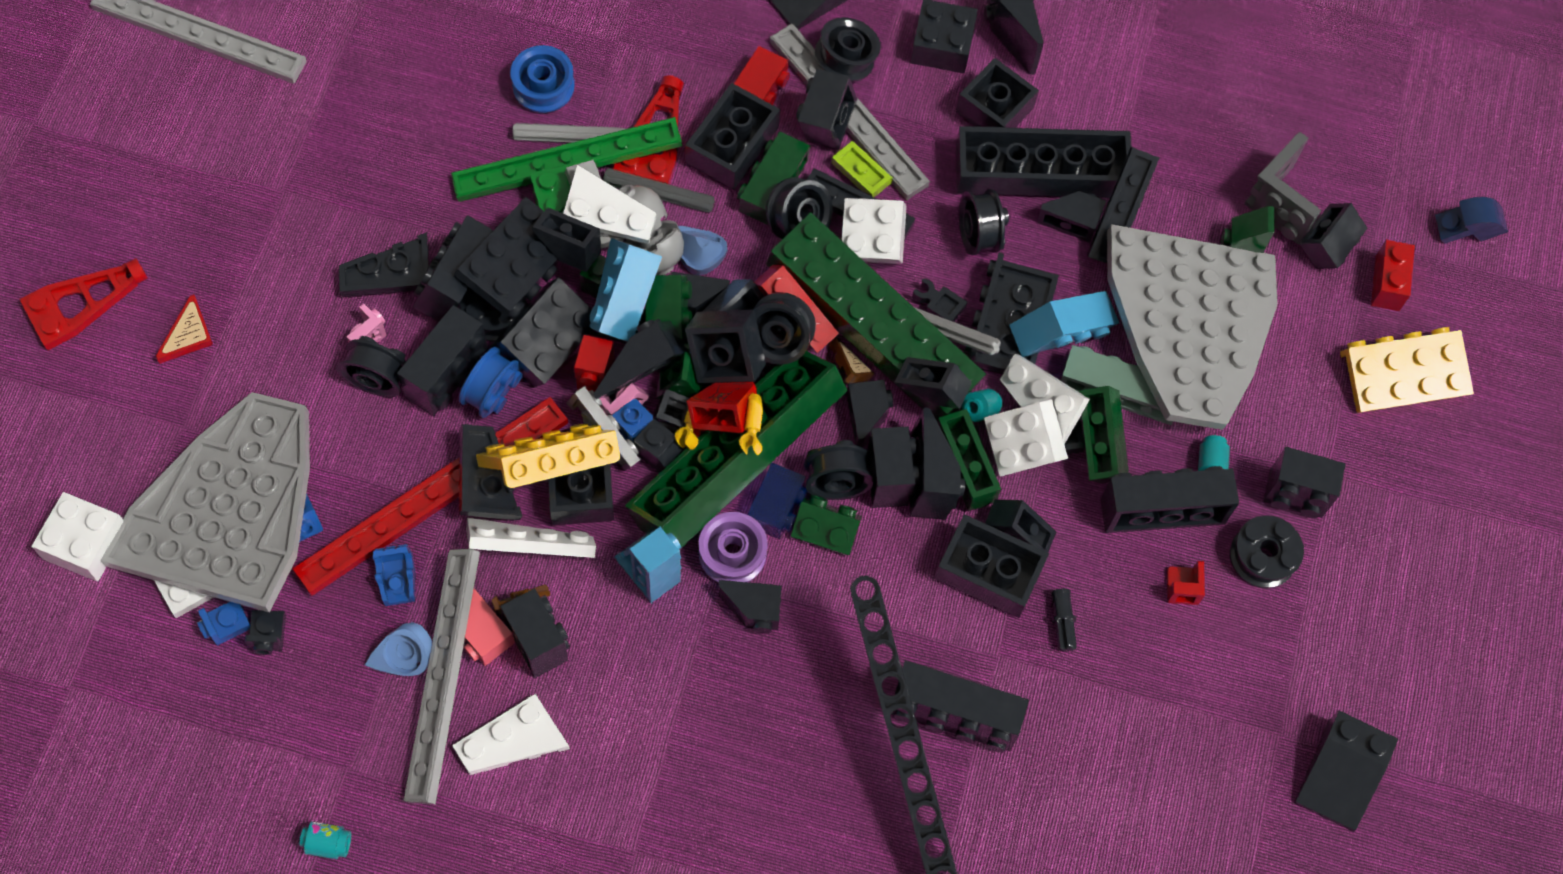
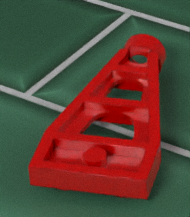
M664 76L658 92L634 127L649 124L657 110L670 113V118L675 117L678 126L679 100L684 87L683 81L675 76ZM677 148L666 150L661 155L654 153L615 163L613 169L670 184L677 163Z
M134 258L121 266L46 285L19 300L48 351L77 336L136 288L138 283L148 279L137 258ZM131 273L132 276L128 279L127 275ZM104 281L112 282L114 286L113 292L103 299L95 301L89 292L90 287ZM72 294L84 295L87 300L84 310L73 318L64 317L58 305L59 300Z

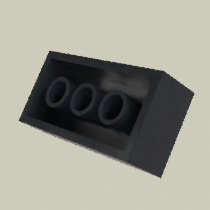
M1213 466L1206 468L1204 471H1193L1190 468L1176 470L1174 473H1162L1159 470L1134 476L1131 473H1119L1111 477L1100 502L1105 533L1225 525L1239 505V497L1234 470Z
M904 661L903 672L917 722L925 724L924 727L936 733H942L944 730L956 734L955 737L964 742L973 743L975 740L984 743L986 748L995 752L1011 751L1019 737L1029 699L914 662ZM899 680L894 694L898 693L901 689ZM896 709L891 713L899 721L908 723L910 720L908 712L904 709Z

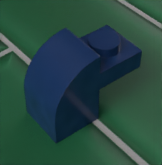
M1489 197L1464 199L1459 201V207L1435 215L1440 238L1444 244L1472 234L1481 242L1508 232L1502 206L1495 199Z

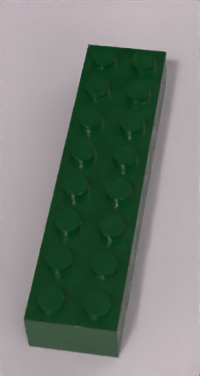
M809 213L771 250L766 265L769 268L773 264L783 265L833 327L892 382H895L907 357L955 363L972 383L968 393H971L986 375L982 369L812 213ZM899 387L922 409L924 407L930 408L936 421L940 417L949 415L955 409L936 406Z
M808 351L792 363L777 364L755 384L757 394L762 399L763 407L760 432L756 433V437L762 445L761 453L756 455L752 445L748 448V454L744 453L739 440L742 435L747 433L746 430L743 433L706 430L698 437V445L693 450L687 447L625 505L638 528L647 534L661 527L666 534L672 533L682 548L848 391L836 365Z

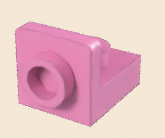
M363 303L359 310L365 322L353 327L350 334L346 337L349 342L350 340L359 339L360 336H367L378 343L387 336L383 326L385 319L375 308L370 310Z
M631 383L629 386L623 387L616 394L614 401L610 397L601 398L602 405L600 407L607 416L609 414L613 415L634 398L643 404L649 396L643 389Z

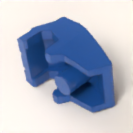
M398 545L397 548L392 546L386 547V549H375L373 551L376 567L375 579L378 583L384 605L390 606L415 602L416 571L413 553L408 545Z

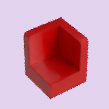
M1197 561L1193 568L1170 566L1167 569V603L1198 605L1205 596L1204 561Z

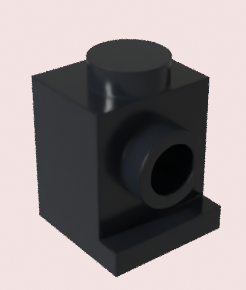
M666 389L663 397L657 404L653 418L675 434L677 430L686 425L684 419L688 411L687 400L690 398Z

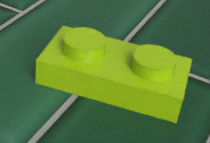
M851 141L832 157L831 163L862 192L872 197L877 196L892 183L893 177L854 141Z

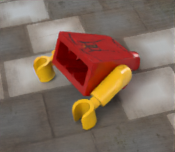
M753 382L714 383L687 400L688 411L684 419L686 425L675 433V439L682 448L687 445L690 450H693L698 445V438L693 433L694 429L743 433L746 430L747 433L742 435L739 440L744 453L748 454V448L751 445L756 455L761 453L762 445L756 437V433L760 432L763 407L762 399L757 394V388Z

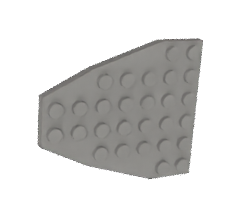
M1111 224L1107 230L1108 283L1136 363L1165 420L1223 430L1230 421L1254 376L1278 305L1275 255Z
M251 392L200 434L129 507L123 518L124 522L100 561L109 568L270 612L298 554L310 472L309 411L306 406Z

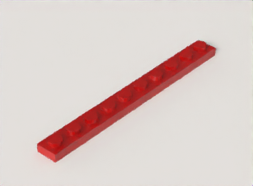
M549 397L496 432L495 435L499 444H504V446L515 445L514 440L525 437H532L533 440L543 438L542 434L545 432L561 429L568 424V418L553 399ZM460 457L294 567L293 571L310 595H315L373 556L375 549L386 547L459 498Z

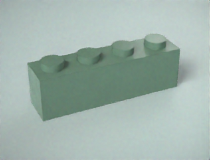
M1072 345L1060 381L1078 392L1079 390L1111 386L1120 391L1121 409L1169 425L1173 424L1174 421L1165 420L1138 365L1123 362L1116 356H1105L1096 353L1086 346L1078 347Z

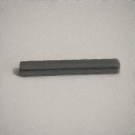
M611 168L606 169L603 181L619 189L626 185L648 187L656 192L663 201L708 213L714 207L715 197Z

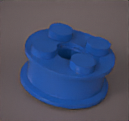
M539 45L522 51L514 59L510 71L512 88L515 98L523 107L530 111L545 113L560 109L568 103L574 93L575 83L572 63L564 52L552 46ZM541 77L547 78L545 80H538Z
M491 348L478 361L467 377L459 395V403L462 405L469 403L479 410V416L482 418H486L492 412L498 414L506 404V394L511 388L517 386L523 376V373L519 371V361L513 360L510 362L500 355L499 348Z

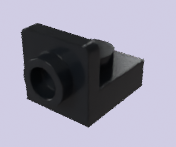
M252 610L250 633L245 635V643L249 649L259 655H270L273 651H282L286 613L284 611L266 612Z

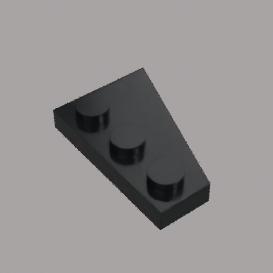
M427 232L417 235L418 239L404 244L399 242L391 245L392 248L378 254L372 252L339 265L341 297L415 291L430 265Z
M462 424L460 427L459 515L520 520L523 515L520 506L516 504L513 495L514 488L504 485L502 471L478 467L476 454L486 452L487 446L499 444L493 427Z

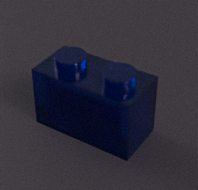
M771 463L747 515L758 521L765 534L781 539L784 530L790 532L796 515L792 514L796 504L801 505L808 491L804 487L806 476L775 463Z

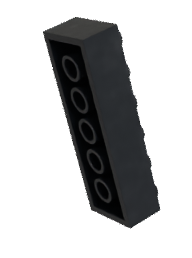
M959 126L956 139L957 194H963L966 191H970L973 194H984L987 189H993L998 195L1066 196L1081 191L1095 194L1098 197L1110 198L1130 147H1132L1131 131Z

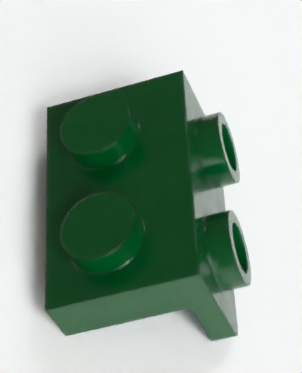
M811 495L810 498L805 497L801 502L791 537L850 555L863 516L857 514L858 510L853 507L840 505L837 508L828 505L827 499Z

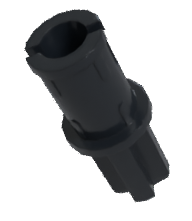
M1065 588L1056 589L1051 592L1054 617L1051 620L1056 627L1058 649L1062 652H1069L1077 647L1074 622H1076L1077 618L1073 615L1071 590Z

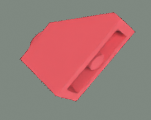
M473 589L465 634L466 645L463 648L474 662L480 659L486 666L512 646L515 640L513 633L479 593Z

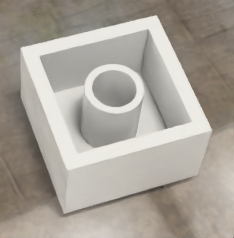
M845 198L842 241L864 262L903 264L907 206L904 201Z
M1052 400L1034 403L984 418L1000 477L1068 459Z
M63 492L31 547L43 560L98 582L106 569V566L100 560L124 521L117 513Z

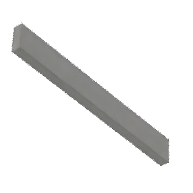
M92 0L90 3L95 11L293 84L307 62L306 57L153 0Z
M793 24L770 37L772 46L783 58L788 60L791 68L807 85L810 77L814 78L816 70L821 69L815 59V49ZM857 98L846 131L864 152L893 177V186L907 201L928 187L930 181Z
M474 549L449 550L404 796L405 802L436 804L480 552Z

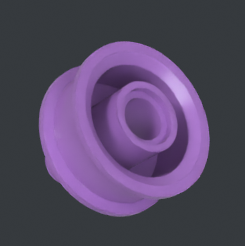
M740 512L722 513L713 517L702 529L699 537V561L705 573L718 583L719 580L749 582L761 572L765 565L767 537L762 526L751 516ZM728 544H737L741 550L737 553H729L725 550V547Z

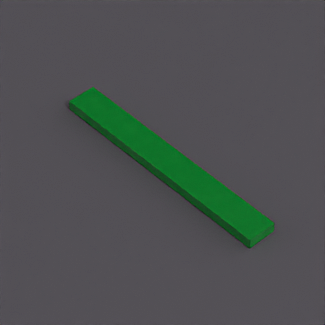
M673 117L452 172L456 197L458 202L529 185L531 184V173L586 160H594L596 167H601L682 147V141L676 119Z

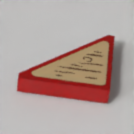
M195 294L188 298L159 349L156 357L160 364L213 345Z

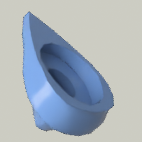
M678 226L684 240V252L680 260L686 270L693 275L701 276L717 268L728 252L727 242L723 237L707 230Z
M413 622L402 624L391 631L376 647L365 666L401 676L419 675L428 669L433 641L420 624Z

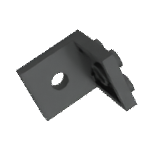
M1300 131L1258 175L1257 179L1259 181L1252 187L1250 191L1252 195L1244 203L1253 211L1273 206L1274 227L1281 231L1285 238L1293 240L1298 245L1309 232L1321 212V209L1282 181L1294 167L1309 139Z

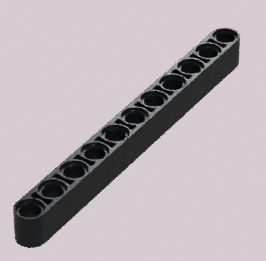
M860 576L851 585V597L926 874H937L939 871L958 874L881 587L875 578ZM862 581H870L875 587L874 596L868 600L861 599L857 594V586ZM876 612L882 616L884 624L880 630L871 631L866 627L865 619L869 613ZM880 644L887 645L892 650V658L886 663H880L874 657V649ZM890 676L896 677L901 683L900 691L894 695L887 694L882 688L883 680ZM896 709H904L908 712L910 720L904 726H896L891 721V713ZM905 741L914 742L918 747L917 755L913 758L903 757L899 751L900 745ZM914 773L924 775L927 780L926 786L921 790H914L908 784V778ZM926 805L932 807L936 813L935 818L930 822L919 820L917 810L920 807ZM931 838H938L944 843V849L939 854H931L925 848L926 842Z

